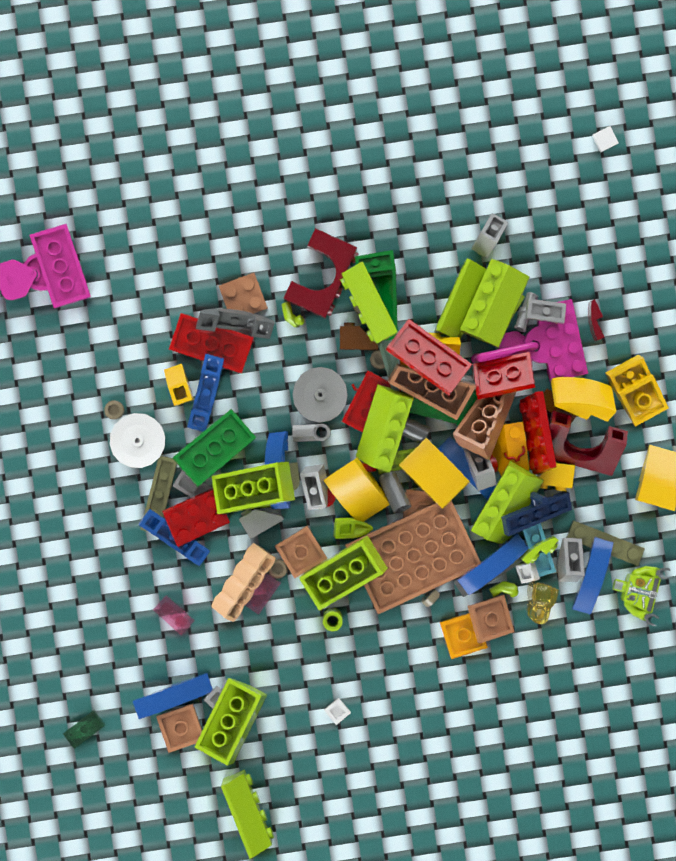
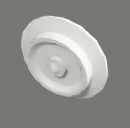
M133 413L124 416L114 425L110 433V447L113 455L120 463L130 468H143L152 465L160 458L165 448V435L162 426L154 418L146 414Z

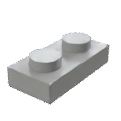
M527 299L525 319L564 323L566 304Z
M183 470L173 484V487L191 498L213 488L205 482L197 487Z

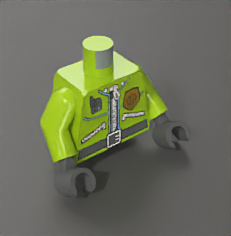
M644 566L635 569L631 574L627 573L625 581L615 579L612 589L622 592L620 599L624 601V607L633 616L646 621L651 626H656L652 624L651 619L653 617L659 619V616L649 613L653 612L661 579L670 578L663 575L664 571H671L669 568L659 569L657 567Z

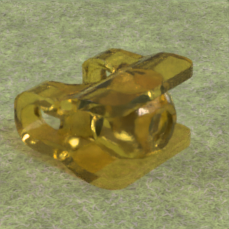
M529 582L527 589V615L533 622L544 624L548 621L551 608L556 603L559 590L556 587L544 583L535 584L534 582ZM540 609V614L535 616L536 611Z

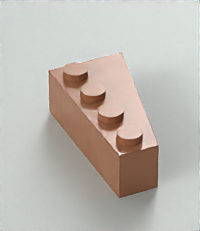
M398 363L388 378V382L391 385L456 420L476 388L474 383L461 380L452 393L447 395L410 367Z
M516 392L477 399L453 432L457 444L490 460Z

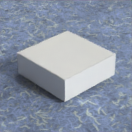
M611 126L592 135L600 153L618 144Z
M530 562L529 564L521 563L516 566L521 584L540 579L535 562Z
M339 697L324 709L336 725L351 713Z

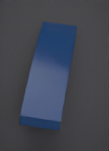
M208 673L135 699L132 702L138 719H142L206 695L213 688Z

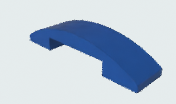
M205 354L201 377L187 428L202 432L207 429L225 358Z
M288 432L269 433L265 451V465L285 462V451H289ZM290 501L273 504L271 508L273 510L290 508Z
M449 437L438 450L477 489L464 450ZM495 486L478 492L488 500Z
M151 509L147 511L138 524L198 566L202 564L210 550L196 540L177 547L166 520Z
M516 533L504 542L498 550L475 568H471L457 581L466 593L471 595L502 573L529 548L519 534Z
M594 537L589 553L590 557L585 569V576L582 579L579 591L577 590L572 606L573 610L587 614L592 613L605 578L613 542Z

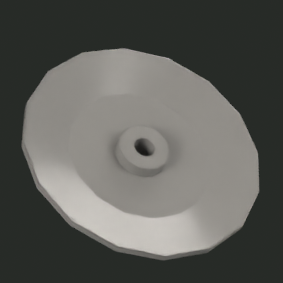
M324 367L311 368L301 374L295 382L293 390L294 405L299 413L306 419L319 423L330 421L337 417L344 409L348 396L346 384L341 376L332 369Z

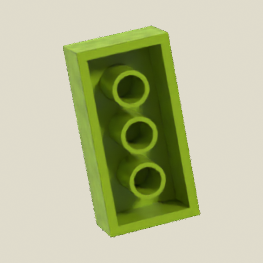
M276 462L211 476L218 514L232 513L295 500L289 462Z
M366 536L308 570L299 579L320 611L382 575L388 568L369 537Z

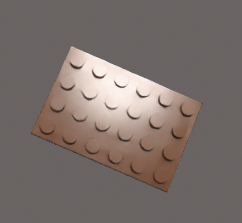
M452 500L443 509L435 502L345 544L347 548L368 536L388 568L382 575L364 585L378 614L454 580L481 563Z

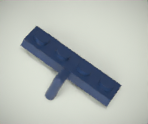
M562 491L547 498L532 492L530 494L531 505L501 517L504 534L511 536L572 510L570 493Z

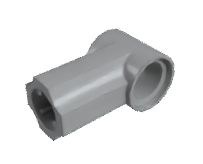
M323 423L293 425V442L325 441L330 437L331 429ZM319 427H324L327 430L326 437L321 438L317 435Z

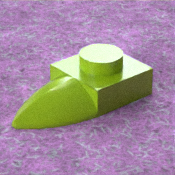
M353 517L335 518L333 536L335 539L357 538L373 530V527L366 522L355 520Z

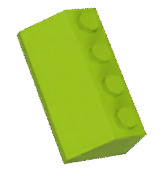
M468 258L464 261L434 330L435 333H440L444 337H460L461 339L463 332L460 328L486 272V268Z
M491 258L460 330L466 335L499 348L530 276L510 265Z
M363 261L343 272V278L340 280L345 290L349 288L352 294L349 298L354 307L358 306L361 312L358 316L362 324H367L369 330L366 332L371 342L375 340L376 344L396 335L398 331Z
M379 384L377 385L355 456L356 458L358 457V459L373 468L391 472L414 400L412 395Z
M510 461L474 522L471 531L488 541L500 544L506 542L511 536L504 534L501 517L529 506L531 503L530 494L532 492L537 493L544 480Z
M228 678L195 748L227 766L234 764L267 694L250 685Z
M245 770L223 778L221 788L249 859L272 846L274 834L271 827L268 828L266 825L267 816L264 809L260 810L258 805L260 798L258 793L253 792L251 787L253 785L251 775L246 774Z

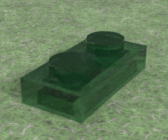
M93 710L66 730L63 735L75 749L106 724L98 713Z

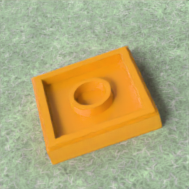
M469 613L440 622L451 659L488 648L486 642H477Z

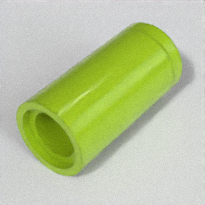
M329 608L324 612L323 625L328 631H337L342 626V614L337 608ZM330 616L338 618L335 623H330L327 619Z

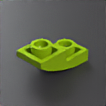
M554 536L546 538L527 550L520 559L526 564L534 563L540 556L538 554L539 551L546 555L548 552L551 554L557 548L559 540Z

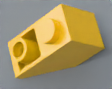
M183 364L164 369L174 406L193 401L194 397Z
M556 463V468L537 475L544 480L540 488L548 489L549 485L555 486V490L567 491V488H572L575 465Z

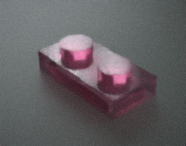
M266 573L263 581L254 590L253 596L245 606L259 615L281 582Z
M167 595L153 609L180 635L195 621Z

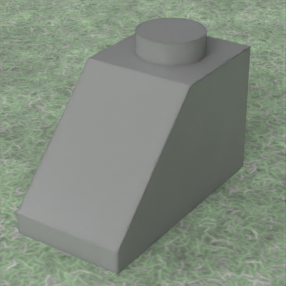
M492 213L471 249L479 255L488 258L508 222Z
M464 448L470 472L478 491L497 485L495 471L490 460Z
M324 464L305 467L300 473L308 510L327 508L328 486L323 481L327 478Z
M257 508L253 511L252 509L245 510L241 513L242 517L239 518L250 539L284 520L282 515Z
M562 539L557 561L559 582H578L585 576L582 539Z

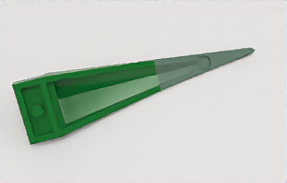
M393 250L355 256L356 265L363 261L398 331L397 274ZM396 335L378 343L388 378L398 363V359L386 351V348ZM390 384L391 389L399 391V388Z

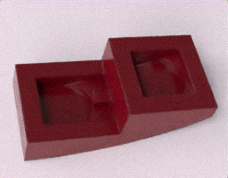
M595 299L588 302V322L594 341H598L604 338L597 319L603 317Z

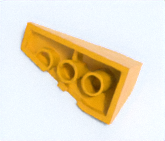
M523 422L504 424L492 452V455L497 460L498 471L501 476L510 461L529 471ZM522 446L525 447L526 452L520 457L518 462L507 460L504 457L503 453L506 452L508 457H515L517 459L518 455L523 452Z

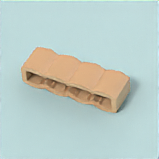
M253 543L247 548L243 559L235 566L233 575L225 581L222 591L214 598L211 607L225 619L234 622L240 616L244 605L253 596L254 590L263 581L265 574L273 566L276 558L261 546Z

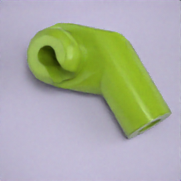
M290 302L281 304L285 321L296 328L304 324L303 316L298 315L296 317L293 314Z
M502 581L489 589L493 597L502 592L509 594L510 597H516L519 593L518 587L514 583Z

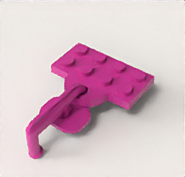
M67 224L31 234L30 238L35 254L29 256L24 264L16 260L0 263V291L7 300L25 297L30 288L40 292L48 291L54 309L91 297Z
M572 299L558 302L566 304L564 323L537 320L538 326L532 328L526 336L518 331L505 333L498 350L480 354L476 353L471 358L472 362L479 363L530 352L532 361L539 364L546 363L550 382L552 378L576 377L588 374Z

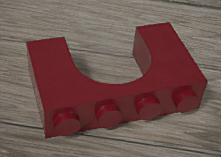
M315 228L307 248L325 255L333 262L336 269L335 279L329 287L323 290H311L291 281L283 299L326 319L327 315L331 316L335 305L332 304L335 297L339 299L343 288L340 287L342 284L340 279L343 278L342 273L348 270L351 263L355 264V256H358L359 253L356 252V246Z
M553 411L549 419V427L555 460L612 476L627 445L628 431L609 426L599 445L587 449L578 448L566 439L570 430L572 416Z

